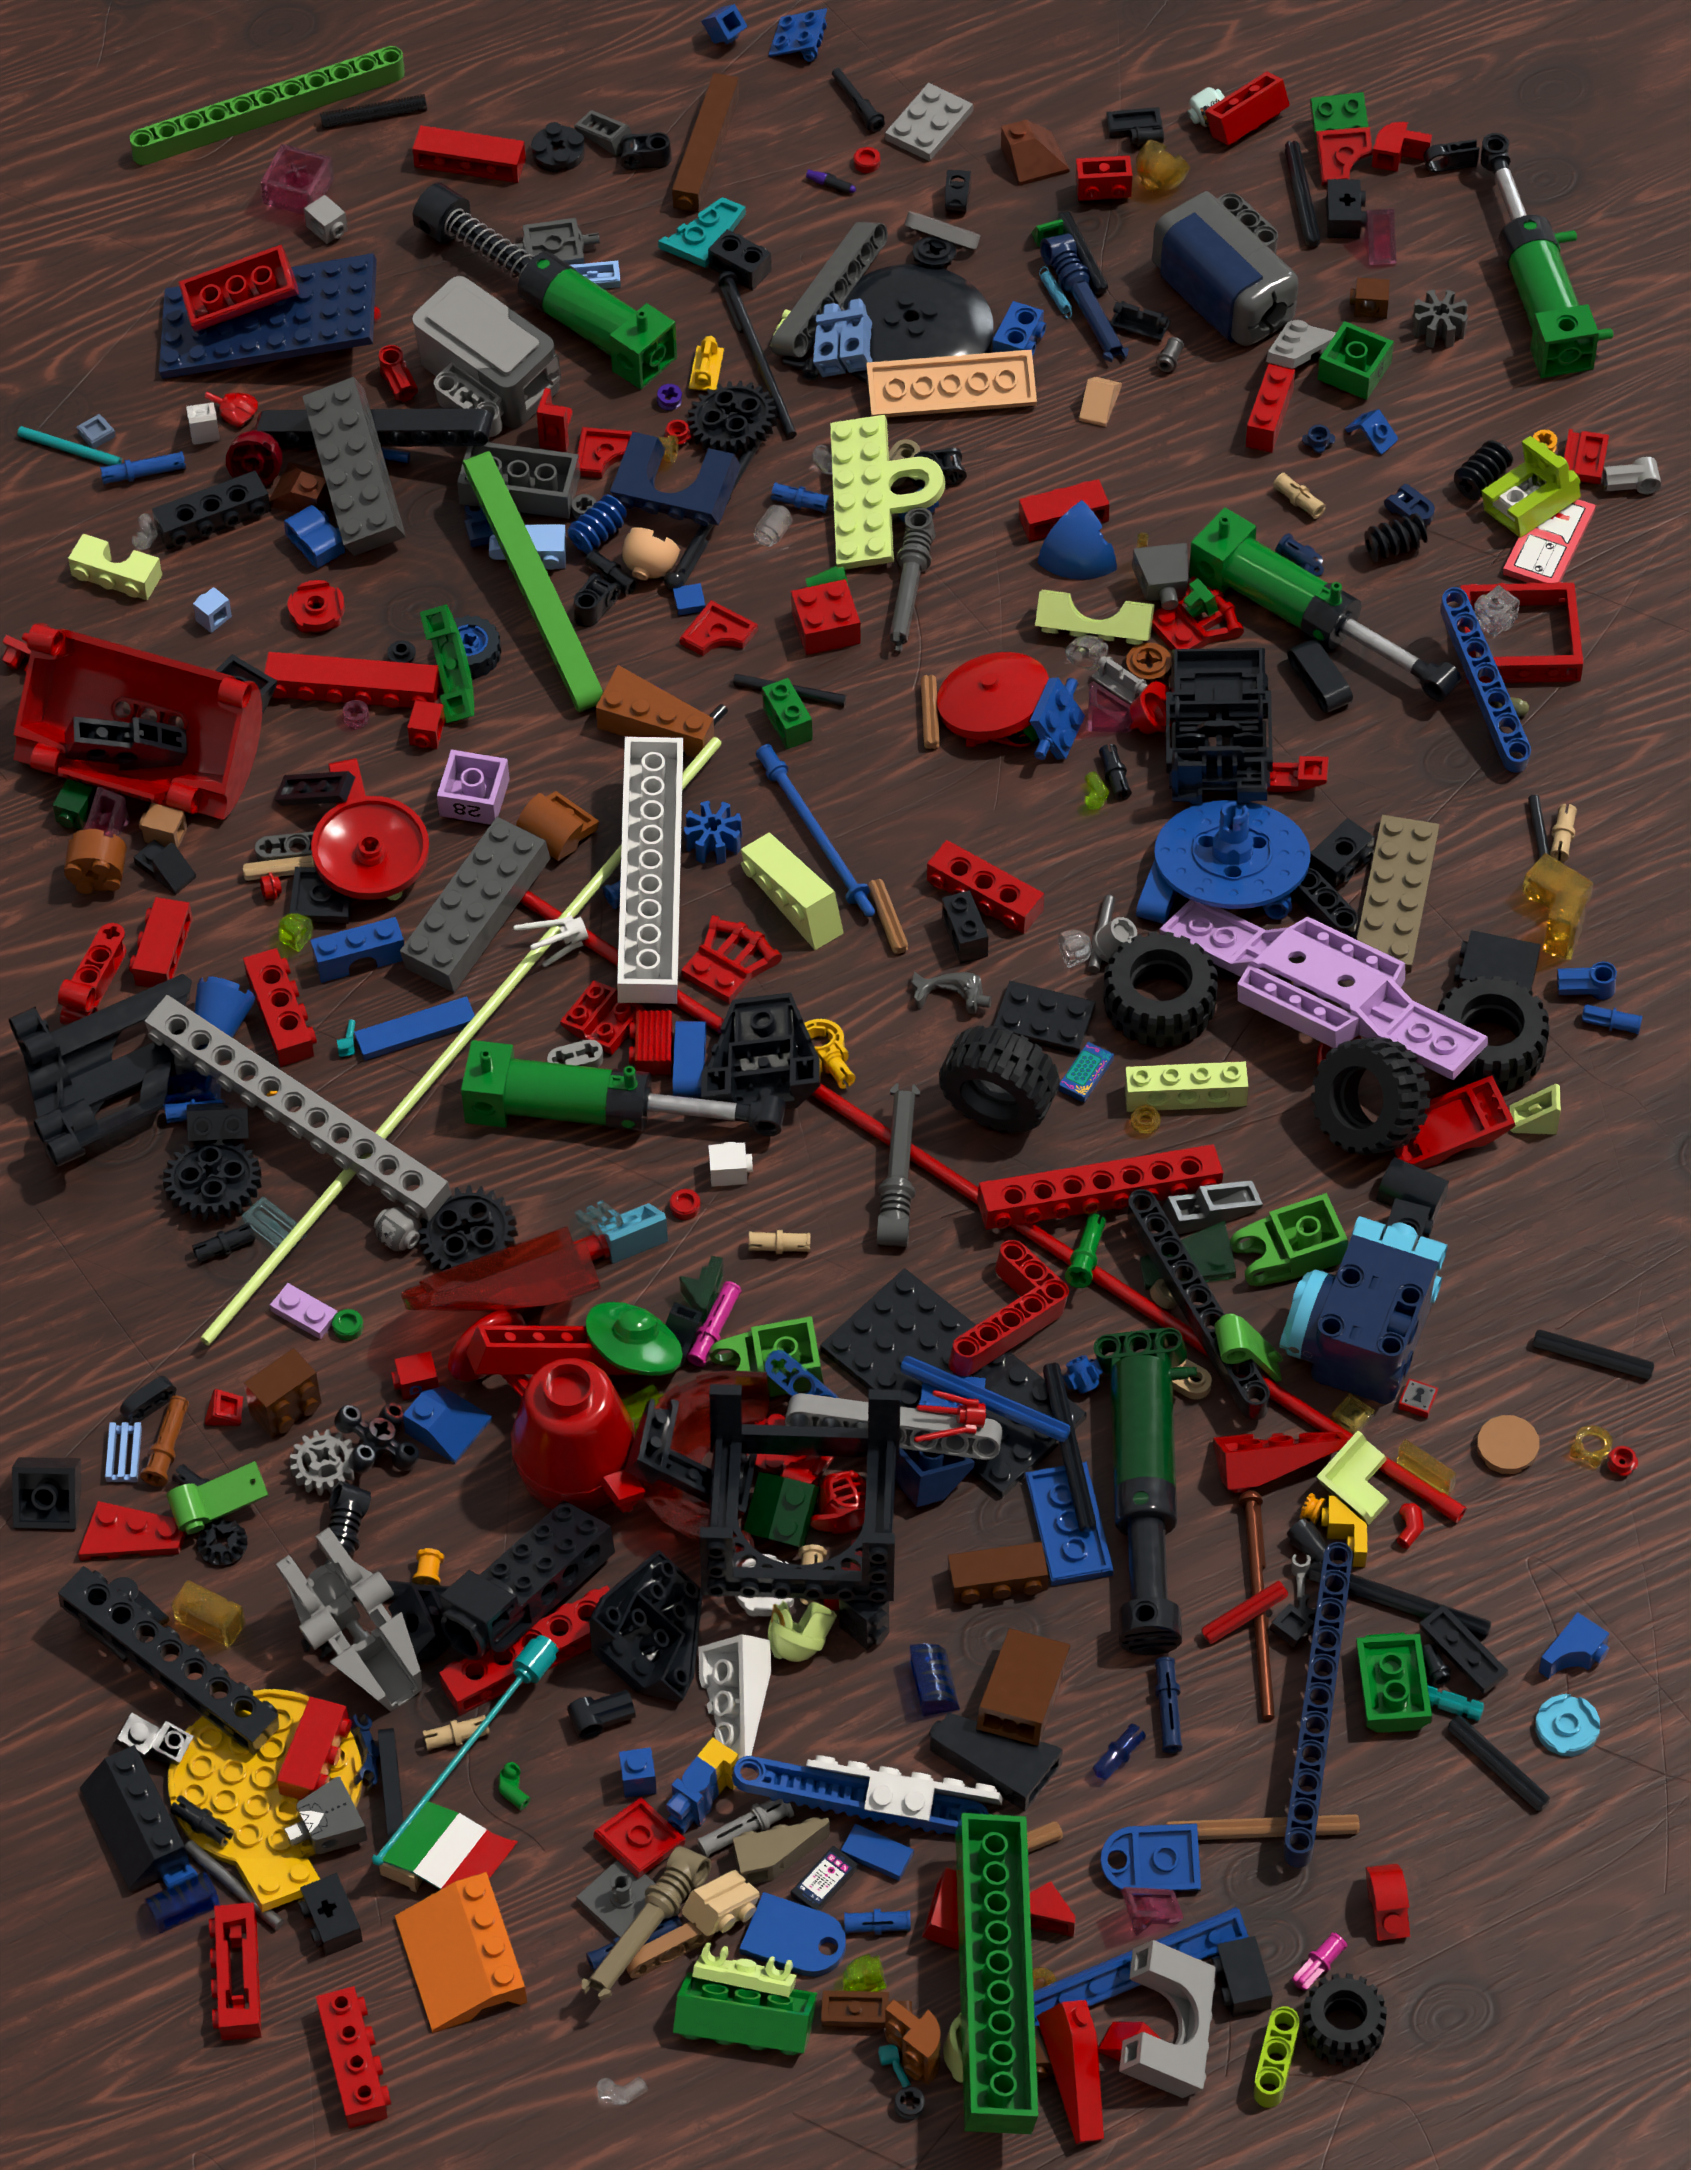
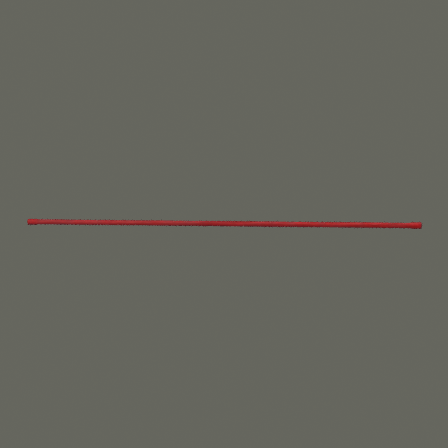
M529 890L520 900V903L546 920L558 919L562 912ZM586 929L589 939L582 941V944L618 967V949ZM678 989L677 1004L674 1005L700 1022H706V1026L721 1035V1026L724 1019ZM820 1084V1087L811 1094L890 1147L891 1129L823 1084ZM911 1143L910 1161L978 1205V1187ZM1033 1223L1010 1226L1071 1266L1070 1257L1074 1250ZM1096 1266L1092 1270L1093 1282L1163 1328L1177 1329L1181 1333L1184 1342L1208 1357L1191 1327L1102 1268ZM1242 1374L1236 1375V1376L1239 1377V1378H1244V1377H1246L1245 1375H1242ZM1261 1374L1269 1387L1270 1399L1320 1432H1342L1348 1439L1353 1436L1352 1433ZM1386 1457L1387 1460L1378 1469L1379 1471L1431 1504L1435 1510L1455 1523H1458L1463 1518L1467 1507L1447 1494L1436 1490Z

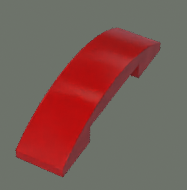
M1299 756V763L1273 762V771L1270 772V787H1267V792L1301 791L1327 784L1329 757Z

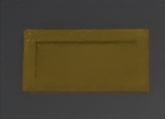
M1407 1439L1399 1446L1397 1463L1440 1492L1449 1495L1455 1488L1457 1473Z

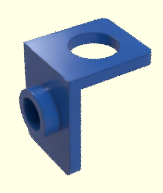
M1380 409L1361 414L1345 428L1346 432L1361 428L1379 455L1383 454L1398 441L1397 435Z

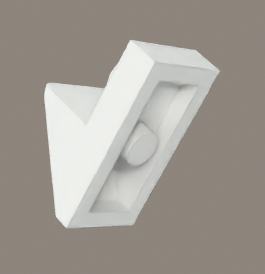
M214 402L186 406L192 443L201 444L218 441L220 436Z

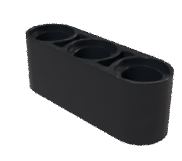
M1315 638L1287 650L1291 667L1324 713L1331 712L1353 702L1350 686Z
M1309 868L1304 880L1293 891L1294 900L1312 919L1355 939L1358 925L1356 911L1319 872Z

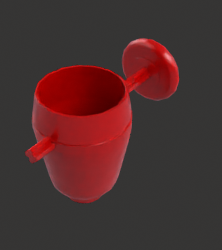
M511 1309L494 1311L471 1325L456 1341L449 1354L448 1369L453 1378L470 1382L489 1375L475 1374L466 1353L477 1325L526 1326V1322L520 1312ZM564 1358L543 1365L530 1379L525 1374H500L522 1398L511 1432L513 1463L530 1495L550 1509H554L562 1501H567L585 1512H591L610 1503L612 1499L601 1484L603 1476L626 1470L635 1431L634 1423L605 1371L586 1360ZM636 1500L617 1507L623 1513L626 1511L630 1512L638 1501Z

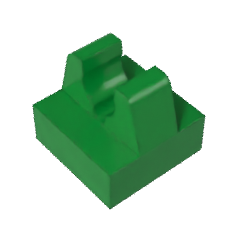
M1197 578L1189 584L1191 593L1183 600L1187 606L1185 608L1192 617L1203 612L1211 617L1218 612L1215 596L1200 579Z

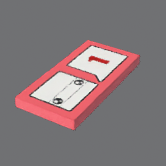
M1578 499L1523 537H1519L1503 568V575L1527 583L1561 582L1592 519L1596 505Z

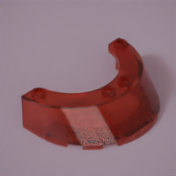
M711 1372L696 1376V1380L688 1382L681 1387L676 1385L658 1399V1404L654 1409H667V1403L670 1400L679 1401L670 1449L700 1464L703 1463L710 1450V1384L742 1385V1424H754L763 1421L768 1415L770 1403L767 1372ZM637 1478L646 1491L643 1499L652 1512L668 1526L700 1545V1527H708L709 1509H707L706 1503L660 1479L651 1485ZM741 1530L749 1544L755 1548L752 1536L748 1532ZM734 1547L736 1553L743 1550L741 1547Z

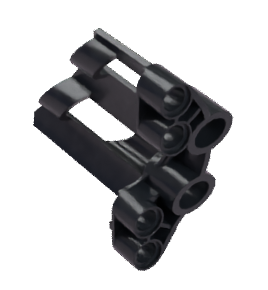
M184 974L178 975L52 1032H49L48 1023L46 1020L43 1021L36 1006L8 1019L25 1061L29 1086L37 1113V1118L33 1119V1124L40 1140L44 1144L46 1156L57 1167L85 1155V1148L81 1149V1147L163 1108L168 1094L170 1072L175 1070V1055L171 1052V1048L165 1044L160 1046L153 1042L115 1060H112V1051L120 1033L124 1029L144 1021L166 995L186 1006L191 992L192 980ZM183 1029L175 1031L174 1034L178 1035L183 1033ZM142 1084L140 1102L96 1121L95 1115L106 1100Z

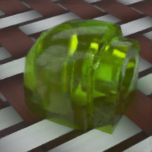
M291 913L284 916L279 922L278 937L280 941L298 952L312 937V920L304 915Z
M866 1954L851 1961L843 1973L844 1991L879 1992V1990L886 1989L880 1957H871L870 1954Z

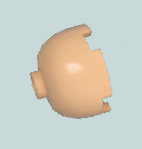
M631 528L630 533L626 535L624 540L622 557L627 567L632 571V575L640 580H648V578L656 579L669 573L678 559L680 552L678 545L668 537H666L664 542L652 536L653 530Z

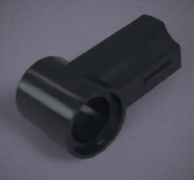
M627 1689L596 1700L592 1697H582L574 1700L567 1707L576 1735L581 1740L598 1736L605 1727L636 1718L633 1701Z

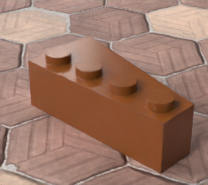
M617 665L596 706L598 729L624 737L683 738V751L687 756L693 758L701 752L712 737H715L714 718Z

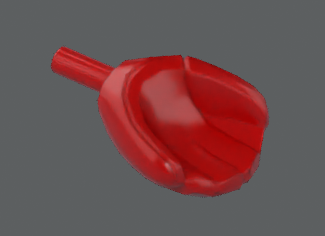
M207 391L204 398L219 404V413L222 419L235 427H242L258 409V401L255 397L245 393L225 394L224 398H220Z

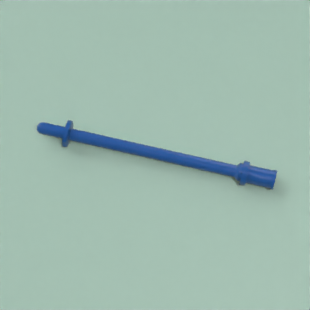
M770 744L761 746L755 754L766 769L767 778L770 781L778 782L848 889L845 895L846 901L849 904H858L866 917H872L875 909L867 898V895L870 893L869 886L857 883L787 777L788 766L786 763L780 761Z

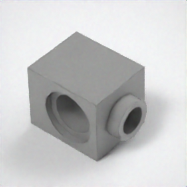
M323 195L304 208L306 227L326 244L341 237L348 231L346 213L326 195Z

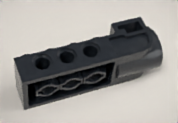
M562 1501L480 1575L468 1570L440 1595L443 1610L441 1629L449 1644L458 1653L470 1660H479L490 1649L497 1653L507 1650L615 1553L611 1526L569 1502Z

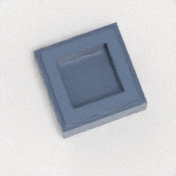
M100 414L77 426L78 434L92 449L116 437L115 430Z

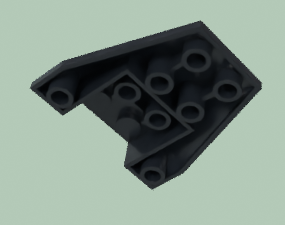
M660 1550L655 1551L599 1599L589 1620L592 1653L635 1692L676 1702L683 1701L695 1673L703 1597L701 1595V1588Z

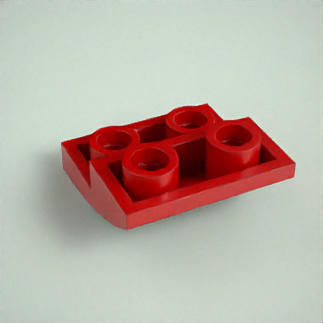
M593 980L561 1019L560 1024L581 1040H596L601 1044L604 1052L613 1055L630 1034V1022H636V1011H644L645 1009L637 1003H618L617 989Z

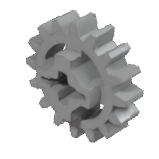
M327 1429L323 1436H320L318 1431L315 1430L313 1432L314 1438L309 1439L304 1435L302 1437L303 1445H294L295 1454L290 1455L291 1474L295 1476L298 1486L305 1483V1489L308 1493L313 1488H317L318 1495L321 1496L324 1489H328L332 1494L334 1487L339 1481L345 1482V1479L350 1481L355 1479L354 1472L348 1464L349 1456L354 1448L350 1439L343 1441L341 1432L333 1437L331 1436L330 1429ZM339 1453H341L344 1456V1463L341 1462V1457H339L338 1455ZM304 1462L307 1463V1467L309 1468V1472H307V1471L305 1470V1468H304V1466H303V1465H304Z

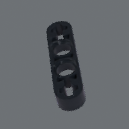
M394 1728L378 1730L388 1841L404 1822Z

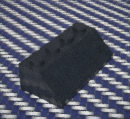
M135 1745L104 1758L80 1786V1791L129 1891L136 1890L164 1877L166 1874H171L186 1867V1865H190L185 1845Z

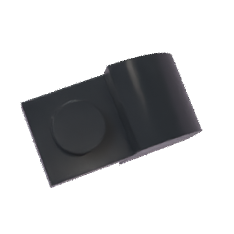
M674 1302L665 1325L680 1342L683 1352L680 1367H682L692 1346L703 1312Z

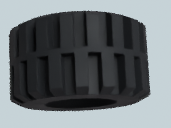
M1339 1973L1332 1974L1330 1981L1324 1977L1319 1980L1318 1987L1313 1985L1310 1989L1309 1996H1306L1301 2024L1303 2039H1307L1306 2045L1309 2050L1316 2049L1315 2056L1320 2060L1325 2056L1328 2058V2064L1335 2065L1336 2061H1341L1342 2066H1349L1350 2061H1355L1356 2065L1363 2063L1364 2055L1370 2059L1375 2053V2048H1380L1385 2032L1387 2007H1384L1385 2000L1382 1994L1377 1995L1378 1988L1374 1984L1369 1987L1366 1985L1367 1979L1360 1976L1359 1980L1353 1979V1974L1346 1973V1978H1340ZM1335 2010H1349L1358 2015L1363 2023L1352 2030H1341L1332 2026L1327 2021L1326 2015Z

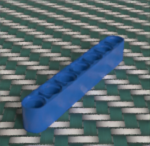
M1449 588L1443 593L1440 613L1503 765L1510 772H1521L1528 766L1531 753L1530 744L1467 594L1461 588ZM1454 601L1459 603L1460 607L1452 608L1447 603ZM1465 626L1468 627L1471 631L1469 633H1463L1459 631L1458 628ZM1476 651L1481 654V657L1473 658L1468 653ZM1486 676L1489 677L1492 680V682L1483 683L1478 678ZM1496 701L1501 703L1502 707L1493 708L1489 703ZM1506 726L1511 728L1513 732L1506 734L1501 732L1499 728ZM1519 752L1524 757L1521 759H1515L1510 755V753Z

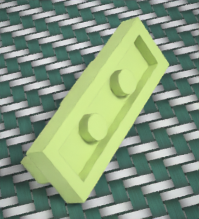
M708 1942L705 1944L702 1953L694 1965L692 1977L785 1997L790 1996L797 1976L790 1973L793 1968L792 1960H787L784 1970H777L775 1968L774 1956L769 1958L766 1968L765 1966L756 1965V1962L749 1959L730 1961L726 1960L729 1953L727 1946H723L720 1956L715 1957L710 1953L711 1943Z

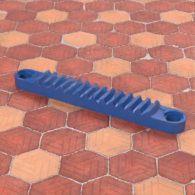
M755 1756L740 1758L736 1762L732 1773V1781L739 1790L767 1796L772 1801L782 1799L786 1804L790 1802H795L797 1806L807 1804L811 1809L815 1807H820L822 1811L831 1809L836 1814L846 1812L850 1817L856 1814L861 1819L871 1817L875 1822L879 1820H884L886 1824L896 1822L900 1827L910 1825L911 1829L920 1827L923 1828L924 1832L935 1830L939 1835L944 1832L955 1834L961 1813L989 1814L986 1807L981 1803L934 1793L930 1821L867 1811L864 1807L869 1785L868 1779ZM744 1768H752L756 1771L758 1777L755 1780H746L741 1776L740 1771Z

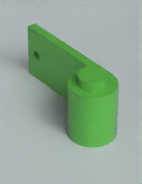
M1236 1314L1221 1316L1215 1323L1214 1329L1222 1361L1228 1364H1237L1252 1359L1274 1381H1281L1278 1362L1283 1361V1358L1275 1348L1244 1318Z
M255 1461L200 1486L193 1483L184 1484L170 1490L166 1494L179 1531H186L187 1534L197 1533L204 1529L205 1524L269 1496Z

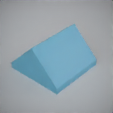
M649 1203L593 1225L594 1230L600 1229L606 1238L611 1254L609 1258L612 1264L668 1242L665 1213Z

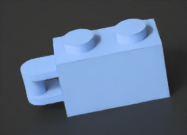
M525 525L545 569H565V525ZM495 535L490 536L489 557L494 560H506Z

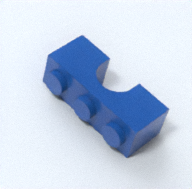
M396 917L310 940L313 960L321 983L348 976L349 966L360 958H374L378 967L403 961L400 950L404 946V939Z

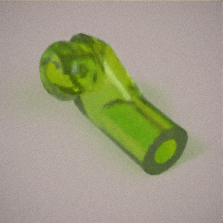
M1093 771L1084 778L1091 789L1089 796L1085 795L1084 801L1089 809L1098 810L1103 807L1109 795V790L1097 772Z

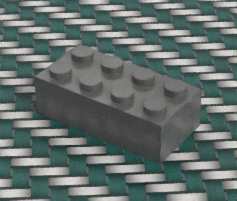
M489 442L484 446H467L464 460L490 451L518 512L569 519L572 510V500L575 498L580 479L579 454ZM462 464L457 482L459 503L480 507Z

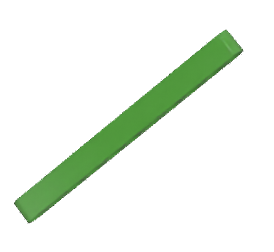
M395 46L378 49L138 129L130 135L133 160L140 165L151 164L397 82L405 74L402 51Z
M490 451L463 460L462 463L467 478L577 712L579 713L597 706L603 690Z

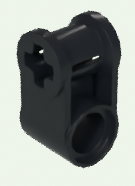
M665 133L627 134L620 140V147L623 150L620 163L625 169L664 168L672 161L670 139Z
M957 448L921 451L914 456L926 457L935 461L943 472L945 485L960 484L967 477L966 469L961 464L962 452ZM912 479L913 483L916 486L921 488L925 487V482L923 480Z
M593 573L574 596V620L576 623L583 627H591L597 624L599 619L618 600L621 593V585L617 583L611 584L601 579V575Z

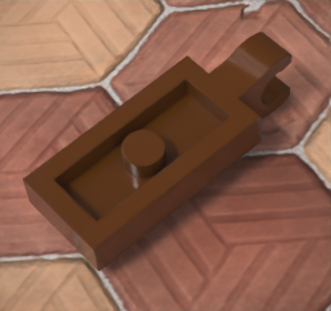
M823 1990L822 2027L885 2028V2008L892 2002L889 2001V1992ZM897 2001L908 2011L913 2012L912 2001Z

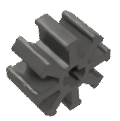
M1434 289L1426 292L1425 302L1417 298L1414 303L1413 335L1415 338H1419V336L1426 334L1425 346L1434 348L1437 337H1442L1445 348L1453 347L1455 336L1464 339L1466 335L1468 304L1464 299L1454 304V291L1446 290L1444 300L1439 301L1435 294L1436 291Z

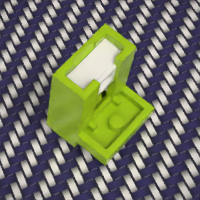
M1532 436L1522 441L1525 462L1482 490L1484 511L1520 538L1581 498L1580 479L1574 471H1569L1567 461L1562 456L1553 453L1546 444L1538 442Z

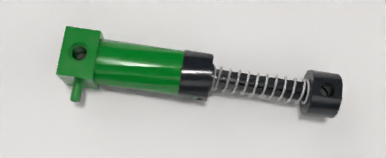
M441 182L434 183L428 187L419 197L412 213L414 226L442 244L449 243L455 238L458 242L464 240V246H472V251H479L481 257L487 256L488 262L495 261L497 268L503 266V272L511 271L512 278L519 277L517 292L520 298L541 312L550 315L611 356L612 371L638 389L642 390L677 359L675 321L648 303L636 311L578 273L575 268L552 253L545 251L535 257L527 254L525 250L519 249L518 245L511 244L508 239H503L501 234H496L486 224L480 223L476 218H472L470 214V201Z

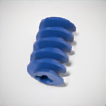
M609 494L604 495L600 501L594 503L592 508L587 509L585 514L580 515L577 521L571 523L567 529L568 536L577 548L588 555L593 551V547L598 548L601 545L600 540L606 541L609 538L608 534H615L616 527H623L624 522L622 518H626L627 511L618 499Z

